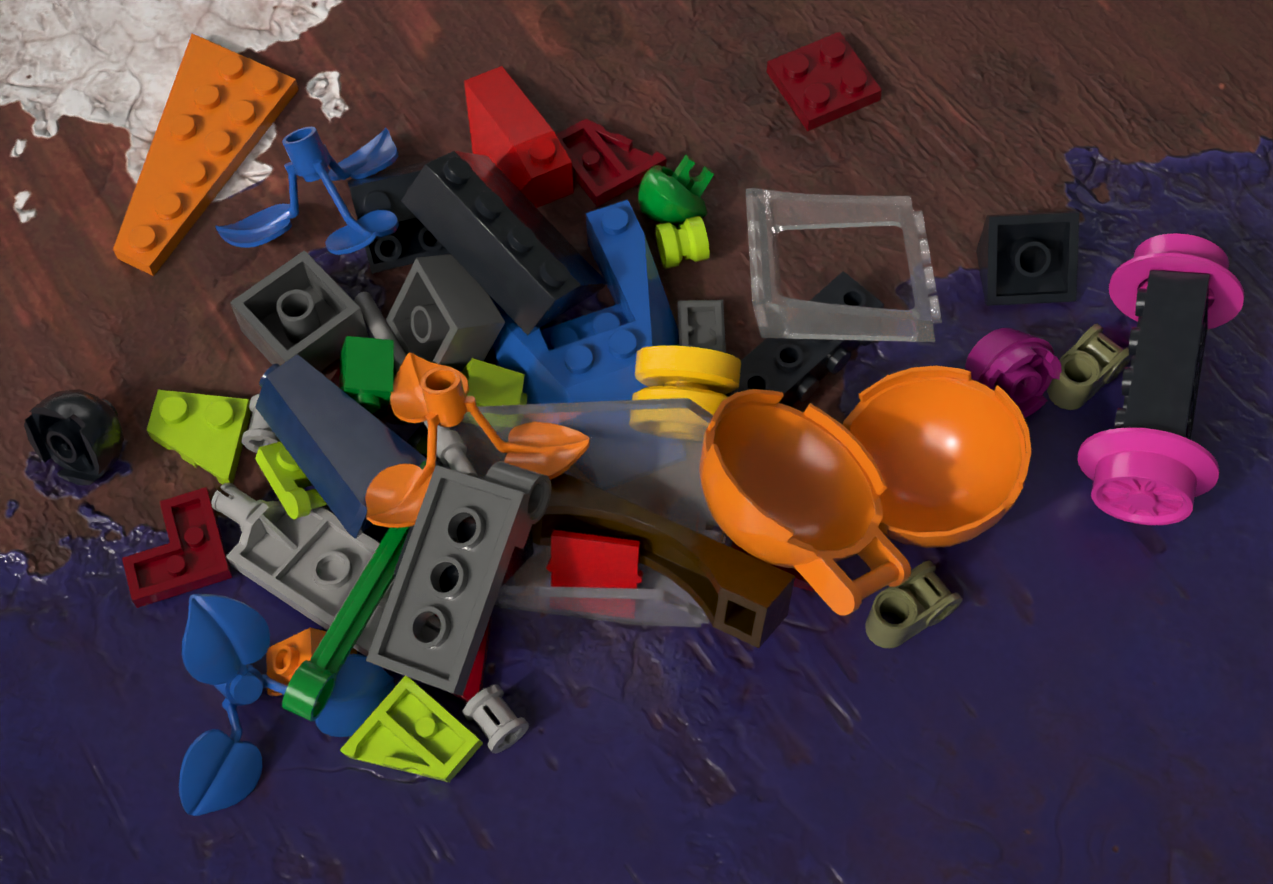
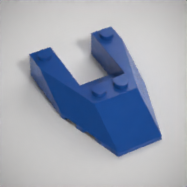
M628 200L586 213L587 244L604 280L607 282L606 285L616 305L543 330L537 329L527 336L490 296L505 321L490 349L496 365L525 374L522 392L527 394L525 408L532 414L535 422H548L569 427L582 432L590 438L589 448L574 464L595 487L604 491L688 462L687 433L654 429L634 423L630 419L633 393L648 387L635 378L637 351L651 346H679V334L645 234Z

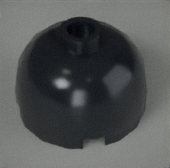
M80 389L58 391L29 411L32 414L25 419L24 427L36 454L44 463L52 458L56 464L65 468L56 474L66 481L76 485H91L119 459L124 436L118 413L109 401L101 399L97 395Z

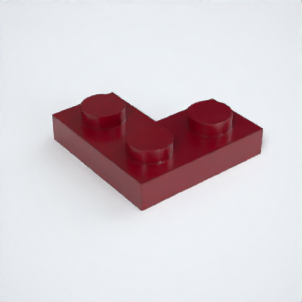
M207 487L159 501L170 543L122 558L131 599L137 608L233 578L229 561L226 558L227 554L216 513L212 508V498Z

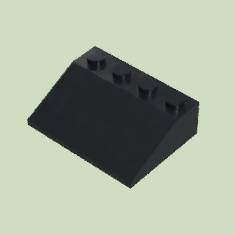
M452 151L426 163L401 200L527 336L600 291L607 284L600 274L488 156Z

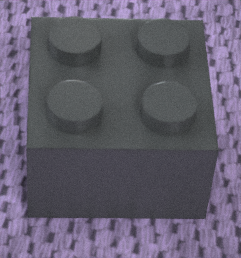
M305 250L230 302L241 331L272 365L276 363L282 365L298 354L321 372L340 358L346 336L368 337L361 308Z
M451 254L416 258L386 319L406 355L411 352L422 359L452 367L460 372L472 358L484 361L505 324L499 309L494 305L488 293Z

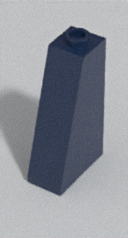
M298 354L282 365L278 363L273 364L266 370L259 381V385L262 388L255 406L346 531L355 539L373 525L366 517L367 506L365 499L367 489L372 480L388 467L405 463L420 466L423 461L427 460V458Z

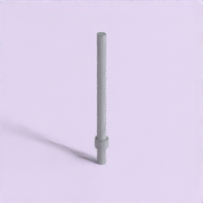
M361 292L355 297L354 302L361 308L363 318L376 339L394 340L393 370L397 374L407 355L370 293ZM426 420V421H424V423H425V425H426V427H427V429H428V424H427V420ZM438 425L437 456L443 464L449 465L451 470L478 478L466 457L467 447L458 432L450 430L449 427Z

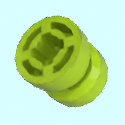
M700 216L686 218L683 224L678 225V229L670 222L656 225L657 247L665 269L679 266L683 256L686 260L691 259L694 262L709 259L710 251L707 232Z

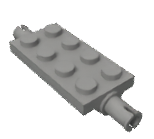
M225 483L220 486L223 491L229 494V497H226L217 490L212 498V508L238 523L242 531L239 543L226 556L230 565L328 631L380 543L364 533L355 539L346 531L337 517L322 506L311 509V513L308 516L292 519L287 514L280 500L256 501L232 483ZM394 579L353 647L365 656H368ZM435 615L428 617L422 627V635L427 643L436 639L441 630L440 619Z

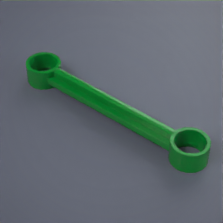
M427 460L423 461L422 464L419 466L422 470L424 469ZM410 527L388 529L310 661H304L292 676L283 697V709L311 722L320 716L333 692L338 672L394 579V570Z

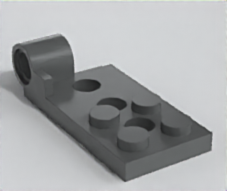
M502 461L495 463L489 469L484 480L438 465L435 466L366 658L367 662L450 693L463 696L515 547L524 549L532 524H536L543 517L551 497V481L547 475ZM473 516L476 522L475 534L469 541L460 543L457 537V528L463 519ZM455 565L459 573L458 582L451 591L444 593L440 587V576L447 567ZM436 614L441 622V630L436 639L427 643L422 635V627L428 617Z

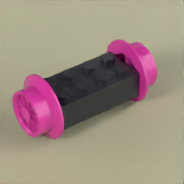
M1173 233L1162 234L1145 240L1136 248L1133 259L1123 263L1114 271L1109 283V294L1115 306L1122 313L1138 322L1137 327H1132L1130 332L1129 355L1132 356L1130 367H1125L1123 372L1122 396H1125L1123 408L1117 409L1115 428L1096 433L1087 438L1079 448L1077 460L1084 474L1093 481L1091 497L1095 505L1105 513L1131 523L1168 525L1186 519L1193 511L1194 498L1211 490L1219 478V465L1215 457L1204 447L1192 441L1191 436L1207 331L1229 322L1238 315L1244 302V290L1237 277L1228 270L1229 260L1225 252L1213 242L1198 236Z

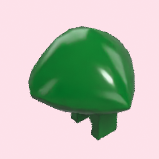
M688 155L684 156L675 172L661 165L651 167L645 173L639 187L638 200L641 212L651 220L660 223L670 222L671 224H683L686 218L706 217L708 212L701 195L714 176V173L711 169L704 166L698 176L691 177L690 179L689 171L695 165V162Z

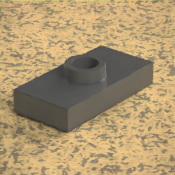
M723 300L678 301L679 346L699 347L726 353Z

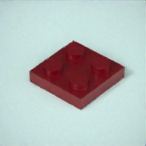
M840 31L767 61V74L807 131L876 103L881 99L882 89Z

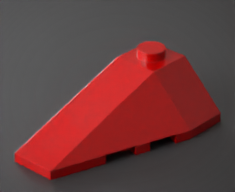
M503 66L464 80L473 154L488 156L536 208L573 194L572 161L553 129Z

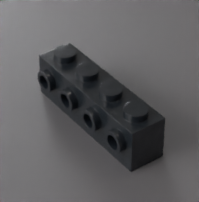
M843 271L741 360L739 388L724 395L729 397L736 392L760 389L782 392L784 396L779 403L790 407L798 400L802 403L807 401L818 389L821 379L829 372L832 374L838 373L849 361L851 352L860 344L863 346L869 345L878 336L882 329L880 320L884 304Z

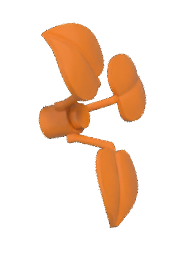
M409 352L395 376L390 404L393 413L400 420L408 423H420L427 420V463L423 470L417 465L405 463L394 465L381 471L372 480L366 492L367 520L372 524L390 528L415 525L436 466L437 426H456L462 422L466 412H470L499 452L508 453L504 460L505 463L547 475L550 480L567 471L587 451L590 445V438L580 431L548 422H530L514 427L508 436L509 443L505 442L478 409L475 397L467 396L469 383L463 373L452 367L427 361Z

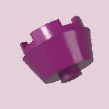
M1000 328L988 333L972 348L965 364V370L971 371L972 380L982 383L994 391L997 385L1002 388L1020 408L1024 418L1036 412L1048 401L1043 396V393L1050 386L1052 379L1059 380L1060 373H1062L1061 363L1054 355V350L1049 342L1013 328Z

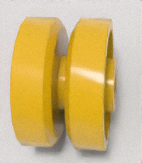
M651 346L638 350L635 378L648 387L633 393L631 421L659 430L704 434L715 411L721 402L728 398L724 394L739 388L741 360L724 352L689 346Z

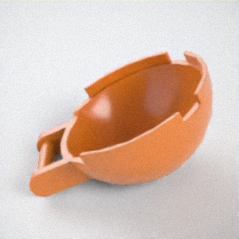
M936 365L909 368L887 375L858 394L860 402L844 420L843 426L862 443L873 457L888 487L880 495L883 518L878 526L886 537L905 545L923 548L950 547L972 540L997 524L1014 506L1027 477L1031 457L1030 433L1020 408L998 385L994 391L986 385L972 380L971 371Z
M760 389L736 392L723 400L715 411L704 433L699 466L707 506L722 531L752 556L769 564L785 568H795L838 615L846 616L856 611L864 598L887 585L896 587L907 581L911 575V567L908 560L878 528L883 518L880 495L888 487L875 460L862 443L840 422L811 403L804 412H801L793 407L779 403L784 396L782 392ZM858 554L871 571L852 581L836 562Z

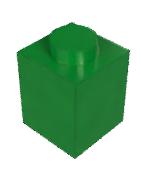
M346 336L340 354L339 388L370 413H375L379 410L386 411L391 392H393L394 340Z

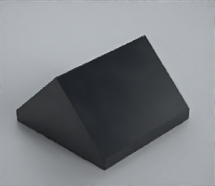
M1064 211L987 215L976 250L985 304L991 306L1075 302L1077 296L1080 212Z

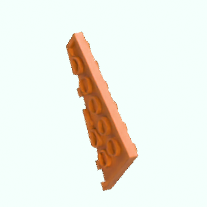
M193 33L191 34L113 247L117 259L152 276L157 273L297 93L299 88L295 78Z

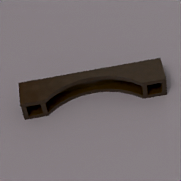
M566 473L550 480L551 497L546 512L536 524H532L533 543L539 546H551L553 530L640 541L639 563L668 577L685 590L704 610L714 628L757 648L763 645L787 617L795 581L794 575Z

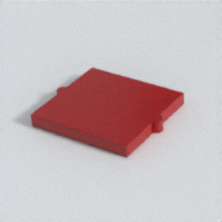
M553 530L551 535V558L546 566V569L551 572V599L636 611L638 583L642 582L644 575L643 571L639 570L640 541Z

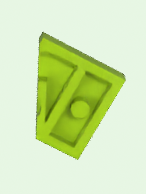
M158 390L147 426V432L152 440L168 450H175L183 460L194 467L200 466L211 473L222 485L225 483L233 484L243 447L241 442L242 436L247 431L251 415L249 399Z
M404 676L342 746L340 751L351 759L450 782L481 747L483 742L414 681Z

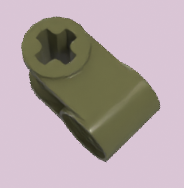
M1098 323L1090 327L1078 342L1062 355L1059 360L1062 367L1060 379H1052L1050 386L1047 388L1050 400L1062 409L1074 410L1082 407L1106 383L1112 382L1132 358L1129 355V348L1122 349L1104 335V328Z
M928 560L911 570V575L907 581L896 587L890 586L875 597L865 623L866 633L875 645L882 648L898 647L925 628L941 622L961 604L963 598L959 593H951L935 573L936 566L932 561ZM881 614H894L900 619L901 623H888L882 618Z

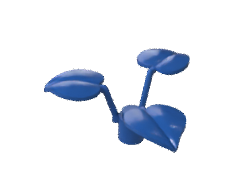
M304 127L288 134L282 140V143L291 162L284 165L288 173L290 204H277L234 224L215 226L222 239L233 246L242 248L260 246L281 236L292 227L290 219L295 218L299 214L298 175L303 176L306 182L321 179L347 226L334 231L326 239L325 245L330 253L335 255L352 253L370 245L376 238L380 239L394 233L399 227V221L394 213L387 210H375L355 220L332 182L346 180L349 177L363 179L393 164L398 158V150L388 129L384 128L374 139L339 163L329 154L315 127Z
M213 594L190 595L188 619L182 640V659L186 670L193 678L199 682L213 685L226 697L222 707L227 711L231 735L229 737L225 732L218 729L207 730L194 740L184 756L179 777V797L185 812L192 816L207 814L235 805L246 798L256 787L263 768L262 756L259 749L253 743L240 741L243 731L236 708L238 705L242 706L255 702L261 696L263 688H269L283 695L287 689V685L271 679L266 674H261L251 664L261 659L267 653L270 645V631L265 619L256 610L243 602ZM349 654L336 676L335 686L327 705L315 720L316 726L320 731L330 736H352L394 689V678L381 666L367 662V656Z

